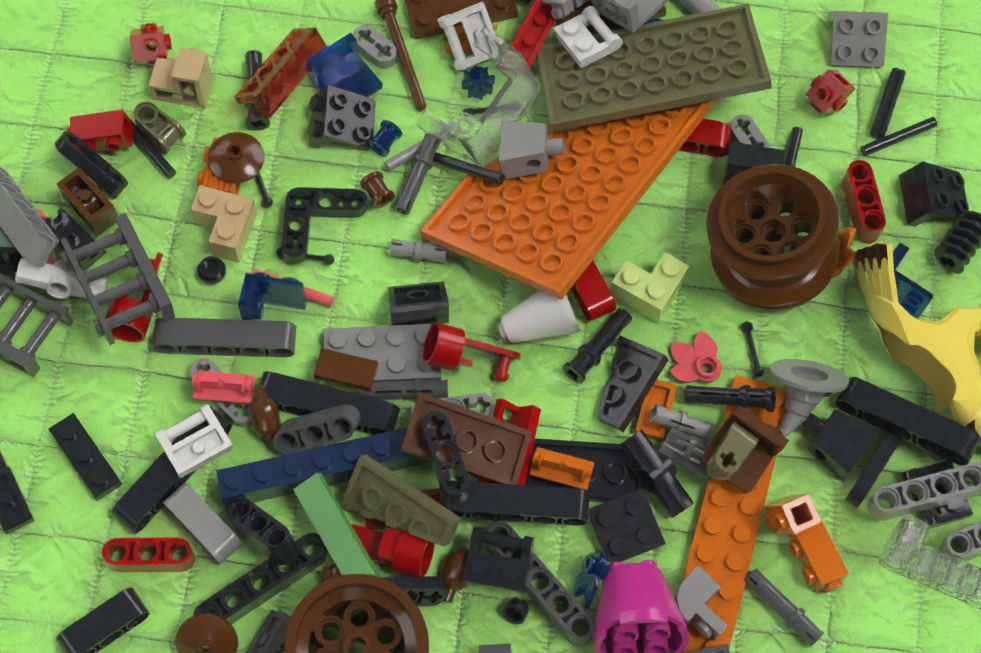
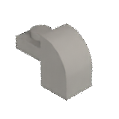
M697 565L681 583L675 595V601L686 626L693 620L696 623L695 628L700 634L706 638L711 637L716 641L728 625L710 610L706 604L717 594L721 586Z

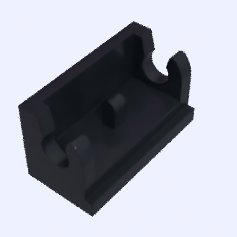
M62 208L58 209V216L54 220H51L49 217L44 220L58 238V245L62 249L61 239L63 238L67 239L72 250L95 241ZM102 250L77 262L86 271L106 251Z

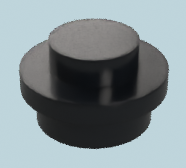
M209 256L199 263L197 273L204 283L216 284L225 277L226 266L221 259Z

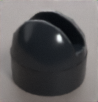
M519 597L510 598L502 609L504 618L513 624L523 623L529 612L527 601L521 600Z

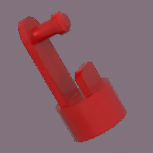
M160 252L157 253L155 260L149 258L157 275L163 259V253ZM146 289L144 291L141 302L128 298L129 294L111 301L105 319L148 301V297L151 296L149 290ZM153 311L111 329L113 337L126 342H142L146 337Z
M434 322L429 328L422 351V361L424 364L448 371H453L457 365L462 367L473 366V361L461 358L464 346L498 355L500 358L493 377L501 382H506L509 379L508 370L511 359L520 360L521 353L465 338L463 329L439 322Z
M351 524L372 562L390 566L393 572L405 576H426L433 558L435 543L411 535L405 529L399 531L388 528L385 532H380Z

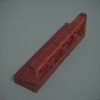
M317 28L292 29L234 96L237 103H254L263 118H271L328 50Z

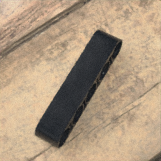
M263 372L259 386H265L267 397L273 399L279 411L297 416L340 405H352L358 409L361 415L360 423L355 431L370 435L393 431L400 412V408L397 405L387 401L275 372ZM339 419L343 425L350 426L346 420Z
M849 377V385L845 390L841 391L835 401L836 406L840 410L883 431L891 432L897 437L960 466L969 464L981 442V437L977 432L865 380Z
M210 406L224 432L228 435L233 424ZM205 421L176 437L171 444L174 445L209 425L208 422ZM164 451L116 503L111 515L132 533H139L164 507L162 502L183 485L196 470L180 478Z
M449 481L447 485L448 487L453 486L455 490H458L462 481ZM469 482L465 494L456 499L448 498L440 490V504L462 519L583 526L589 523L590 493L583 489Z
M308 533L295 541L299 548V554L295 561H293L295 568L291 572H281V565L267 559L200 603L195 608L193 616L215 613L217 616L226 619L229 623H235L326 561L328 551L319 534ZM312 544L319 545L321 550L318 554L310 556L305 553L308 546ZM266 578L269 580V585L265 589L257 590L254 588V584L258 579ZM235 595L243 597V601L238 607L228 606V601L231 597Z

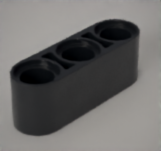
M246 498L234 500L229 504L226 515L239 537L275 564L288 565L295 561L299 554V548L285 525Z
M127 588L58 634L56 640L64 653H98L142 623L150 615V612L134 588Z

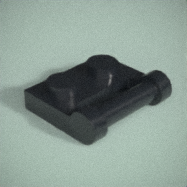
M947 460L922 468L907 470L901 474L903 481L953 469L954 465ZM935 484V488L939 493L946 494V489L942 485ZM911 492L914 501H918L917 495ZM965 499L935 507L938 515H933L931 509L920 511L921 520L919 522L922 530H927L970 518L973 512L968 500Z
M474 526L471 533V544L463 581L525 593L535 538L530 536L518 538L484 531L482 527ZM482 543L520 550V560L480 552Z

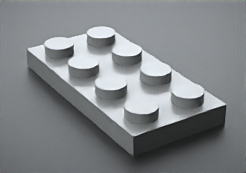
M432 324L323 329L324 349L378 361L379 366L374 382L415 381V378H421L422 381L441 380V369L426 365L422 361L424 341ZM325 381V386H343Z

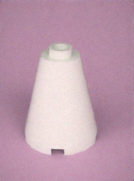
M540 290L500 317L502 323L497 324L503 340L509 339L511 344L575 334L581 331L578 324L572 325L577 322L567 294L561 300Z

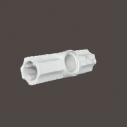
M24 258L20 259L15 282L46 289V292L56 299H67L70 295L87 299L72 267L66 269L63 261H57L53 265L46 263L43 267H39L29 263ZM102 277L88 283L94 296L106 290L108 278Z

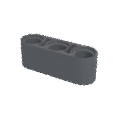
M346 404L288 419L275 434L273 439L274 447L280 453L287 455L345 441L353 435L361 420L360 412L354 406ZM339 419L346 420L350 426L343 425ZM312 426L320 428L322 433L316 432ZM285 433L291 434L295 440L289 439Z

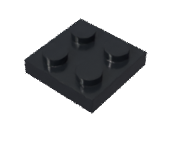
M643 488L589 509V518L608 566L614 562H623L666 544Z

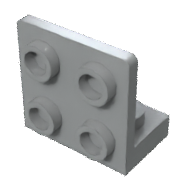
M592 0L601 15L634 33L668 3V0Z
M828 11V22H833L830 64L883 67L888 13Z

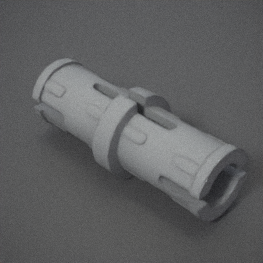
M391 238L389 256L414 259V262L426 260L446 263L448 249L440 245L423 243V240L418 239L416 242Z
M655 404L649 416L650 422H655L669 428L673 427L702 440H705L710 432L711 424L709 422L688 416V413L682 410L676 412Z

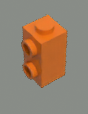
M809 494L789 495L764 506L767 513L764 515L766 524L775 534H796L821 523Z
M820 519L821 523L796 534H791L788 544L792 555L796 559L799 558L804 568L802 569V574L806 583L809 586H813L815 592L825 589L829 593L842 587V581L849 573Z

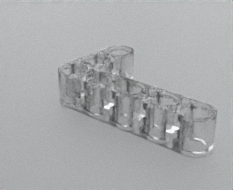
M903 517L889 533L879 559V564L887 570L981 609V568L924 545L930 526L920 519Z

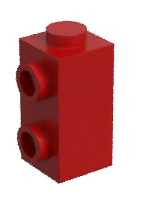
M123 109L70 117V128L67 131L75 134L95 152L106 150L119 151L122 148L133 146V121Z

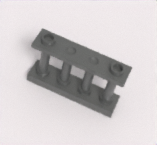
M126 213L115 217L118 228L114 230L113 234L74 250L71 249L67 239L63 238L61 243L64 251L59 252L66 269L72 267L97 318L92 322L99 337L105 335L109 345L115 343L111 329L152 311L154 313L160 312L164 322L175 317L172 303ZM116 244H120V246L126 244L129 251H126L124 256L84 273L77 262ZM128 266H131V268L137 266L140 272L136 275L137 278L94 296L88 283ZM141 288L143 291L149 290L151 296L148 297V301L105 319L99 307Z
M0 274V308L10 294L24 301L0 334V359L34 378L40 370L35 360V352L58 320L68 326L73 324V320L68 312L69 308L60 301L55 300L51 302ZM34 307L47 313V317L25 347L17 349L11 345L12 342L10 340Z

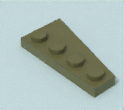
M368 455L359 457L340 503V507L344 510H354L365 518H375L386 522V525L389 527L405 529L411 535L443 547L450 544L461 520L459 516Z

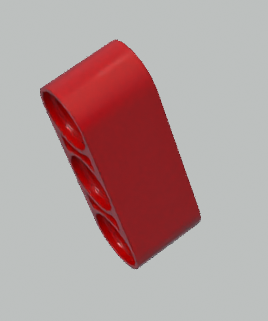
M702 119L678 151L723 157L728 153L731 127L725 122Z
M855 160L850 163L842 180V185L853 227L857 229L855 235L860 242L871 244L878 240L885 227L886 218L871 165L864 160ZM853 175L860 176L862 179H857ZM859 199L867 201L868 204L862 203ZM865 224H870L875 229H870Z
M592 260L571 287L577 303L589 322L616 310L614 298L594 260Z
M179 537L113 538L107 541L102 549V556L112 570L120 573L184 572L192 568L196 559L189 542ZM117 550L126 551L125 556L121 560H112V555ZM147 550H156V555L153 559L149 561L142 560V556ZM177 550H187V555L182 560L172 559L173 554Z

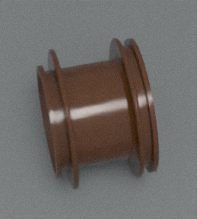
M768 164L749 168L733 176L722 185L710 203L707 212L706 229L711 245L712 266L725 290L739 302L765 311L793 309L806 304L818 296L832 279L840 254L838 237L839 211L831 191L813 174L803 169L783 164ZM786 212L791 214V215H789V216H781V215H780V214L786 213ZM754 216H761V217H762V218L756 219V220H755V219H752V217H754ZM802 232L808 233L807 236H798L797 234ZM742 239H749V240H750V241L747 242V243H741V242H739V241L742 240Z
M369 574L337 576L312 589L292 613L284 638V653H349L352 650L351 644L355 642L365 645L362 648L363 653H429L428 630L422 613L415 602L395 584ZM356 614H364L369 620L366 625L358 627L352 624L351 619ZM328 628H336L340 634L336 640L328 641L322 637L323 632ZM382 631H390L394 634L395 638L389 644H382L378 641L377 636Z

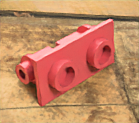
M196 371V375L193 374L192 386H194L192 399L252 404L255 375Z

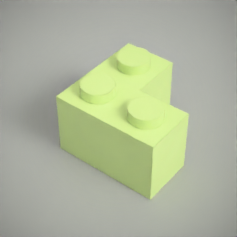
M664 252L650 274L626 260L613 279L610 292L615 300L658 324L684 283L690 265Z

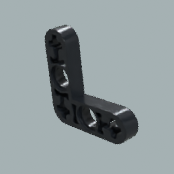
M311 187L291 189L287 193L282 235L284 259L291 264H299L307 258L311 216L360 217L366 213L368 208L366 194L358 189ZM298 198L303 199V201H301V205L295 204ZM311 198H314L315 206H311ZM324 198H331L335 201L330 207H323L319 204ZM339 199H343V207H340ZM353 200H358L357 206L353 207L351 205ZM297 220L305 224L300 230H292L289 227L293 221ZM293 239L298 240L299 249H297V253H291Z

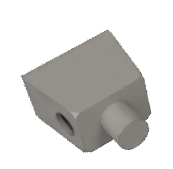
M503 121L499 164L505 179L546 172L549 168V156L565 155L564 138L550 139L546 124Z

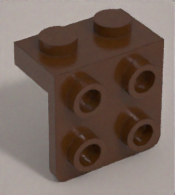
M739 405L728 415L702 455L701 462L705 466L707 465L708 460L718 447L722 436L733 422L742 426L759 438V441L749 456L743 461L740 468L726 481L747 494L753 490L773 457L784 449L789 440L783 436V433L777 427L767 425L760 420L753 410Z

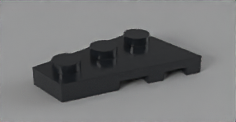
M619 335L617 341L619 348L616 358L612 359L610 367L612 369L609 384L605 385L597 418L600 422L624 433L669 359L665 354Z

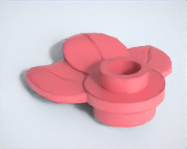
M700 331L693 345L679 342L672 343L671 355L677 365L672 368L671 375L677 380L686 383L696 380L704 383L716 381L721 374L722 366L716 358L718 347L714 340L708 334ZM707 366L712 372L705 373L702 371V367Z

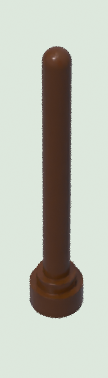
M376 0L374 5L377 14L386 21L416 109L424 111L426 109V102L395 17L398 8L396 1Z

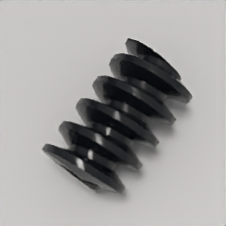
M963 211L941 239L940 244L935 247L934 254L936 259L950 272L962 273L964 265L966 266L970 263V257L975 256L976 249L981 247V214L975 211Z

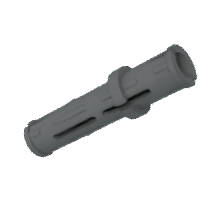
M425 133L417 154L413 155L411 160L413 164L398 199L393 206L395 210L402 214H410L426 173L433 167V158L441 143V139L437 138L436 135Z
M415 378V381L374 382L371 392L360 389L359 392L360 395L375 399H416L419 392L435 398H448V379L422 381L421 378Z
M758 568L754 569L749 574V577L744 580L745 584L786 622L784 625L788 629L792 627L810 647L823 636L824 632L804 615L806 611L802 607L798 609Z

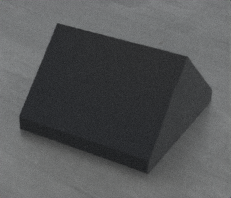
M730 141L722 185L733 176L749 168L768 164L784 165L785 150Z
M444 281L388 287L392 325L433 324L434 322L449 323V302Z

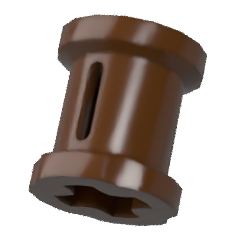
M380 171L366 175L360 182L361 188L366 190L371 197V205L374 208L386 206L395 197L394 192L389 190L384 183V176Z

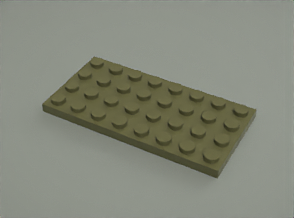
M749 3L643 24L634 33L625 28L614 30L612 33L619 35L623 41L622 46L611 54L583 68L579 67L560 41L542 45L537 53L552 132L772 89L770 74ZM600 34L592 35L599 44L605 42Z

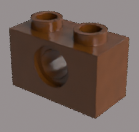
M80 167L56 183L64 200L97 237L116 223L115 217L118 215L114 205Z

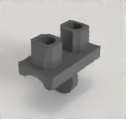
M672 427L658 453L667 456L673 463L704 479L708 475L707 467L701 462L702 455L708 445L698 441L699 438L695 436L690 437Z

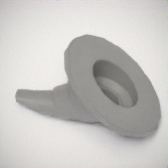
M782 359L774 361L769 367L770 374L776 380L785 384L784 394L787 395L784 407L786 411L778 429L783 433L784 437H787L815 409L826 393H835L847 388L849 385L847 375L826 364L809 360Z

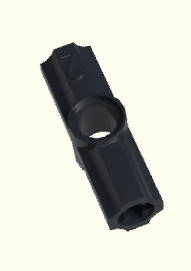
M642 429L620 444L638 470L637 478L640 485L646 491L656 495L671 518L677 516L694 503L675 477L677 470L674 463L667 456L658 453Z

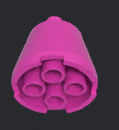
M644 560L640 563L628 564L614 562L608 566V572L602 579L593 634L595 653H672L674 651L681 653L686 648L689 640L686 623L664 575L657 568L655 561Z

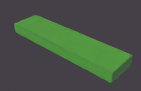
M316 473L294 488L295 494L342 575L369 574L381 577L323 475Z

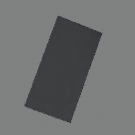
M535 438L525 485L579 489L529 475L534 453L537 447L595 462L587 489L590 493L589 502L605 503L643 488L637 478V468L620 444Z

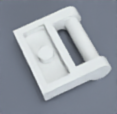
M483 2L455 13L444 15L437 20L440 28H443L455 58L453 63L457 71L502 54ZM461 22L472 55L465 56L454 24Z
M594 6L585 8L582 14L554 27L556 38L580 68L618 50L623 43L619 35L612 33L599 17L600 13ZM592 24L605 42L599 44L586 26Z
M208 403L200 407L201 411L170 428L154 432L180 478L234 449ZM205 421L208 422L209 425L174 445L171 444L170 441Z

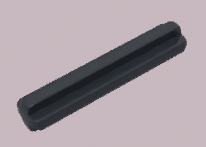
M895 67L889 75L870 131L872 137L880 139L886 134L906 75L903 69Z

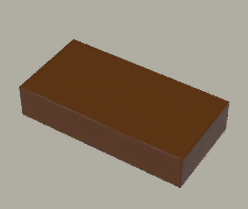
M321 348L313 375L314 379L371 392L379 364L375 360Z

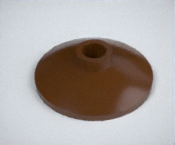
M232 132L219 137L212 144L208 152V164L212 173L220 180L228 183H243L254 178L262 169L264 151L260 142L253 136L242 132ZM233 151H240L238 155L230 154Z
M198 614L188 618L180 625L176 634L175 644L178 653H236L238 649V635L235 628L226 619L213 614Z

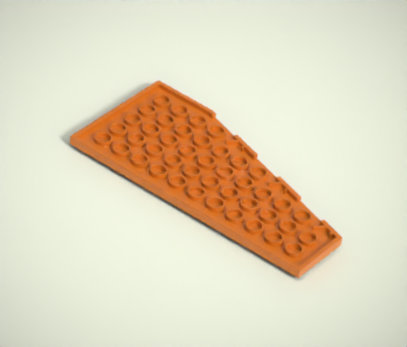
M718 99L552 132L551 124L549 123L547 128L550 139L564 138L565 155L549 156V168L546 172L505 179L501 185L467 174L420 230L422 238L562 300ZM499 157L484 167L502 173Z

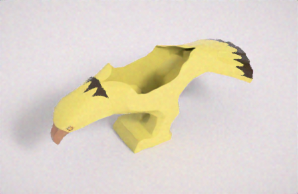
M882 241L858 249L852 261L854 271L867 302L868 310L891 361L901 362L909 366L932 389L936 399L935 413L974 430L981 437V368L974 352V339L981 340V304L976 308L956 307L939 321L935 322L911 316L898 302L892 244ZM951 407L952 415H944L941 413L945 409Z

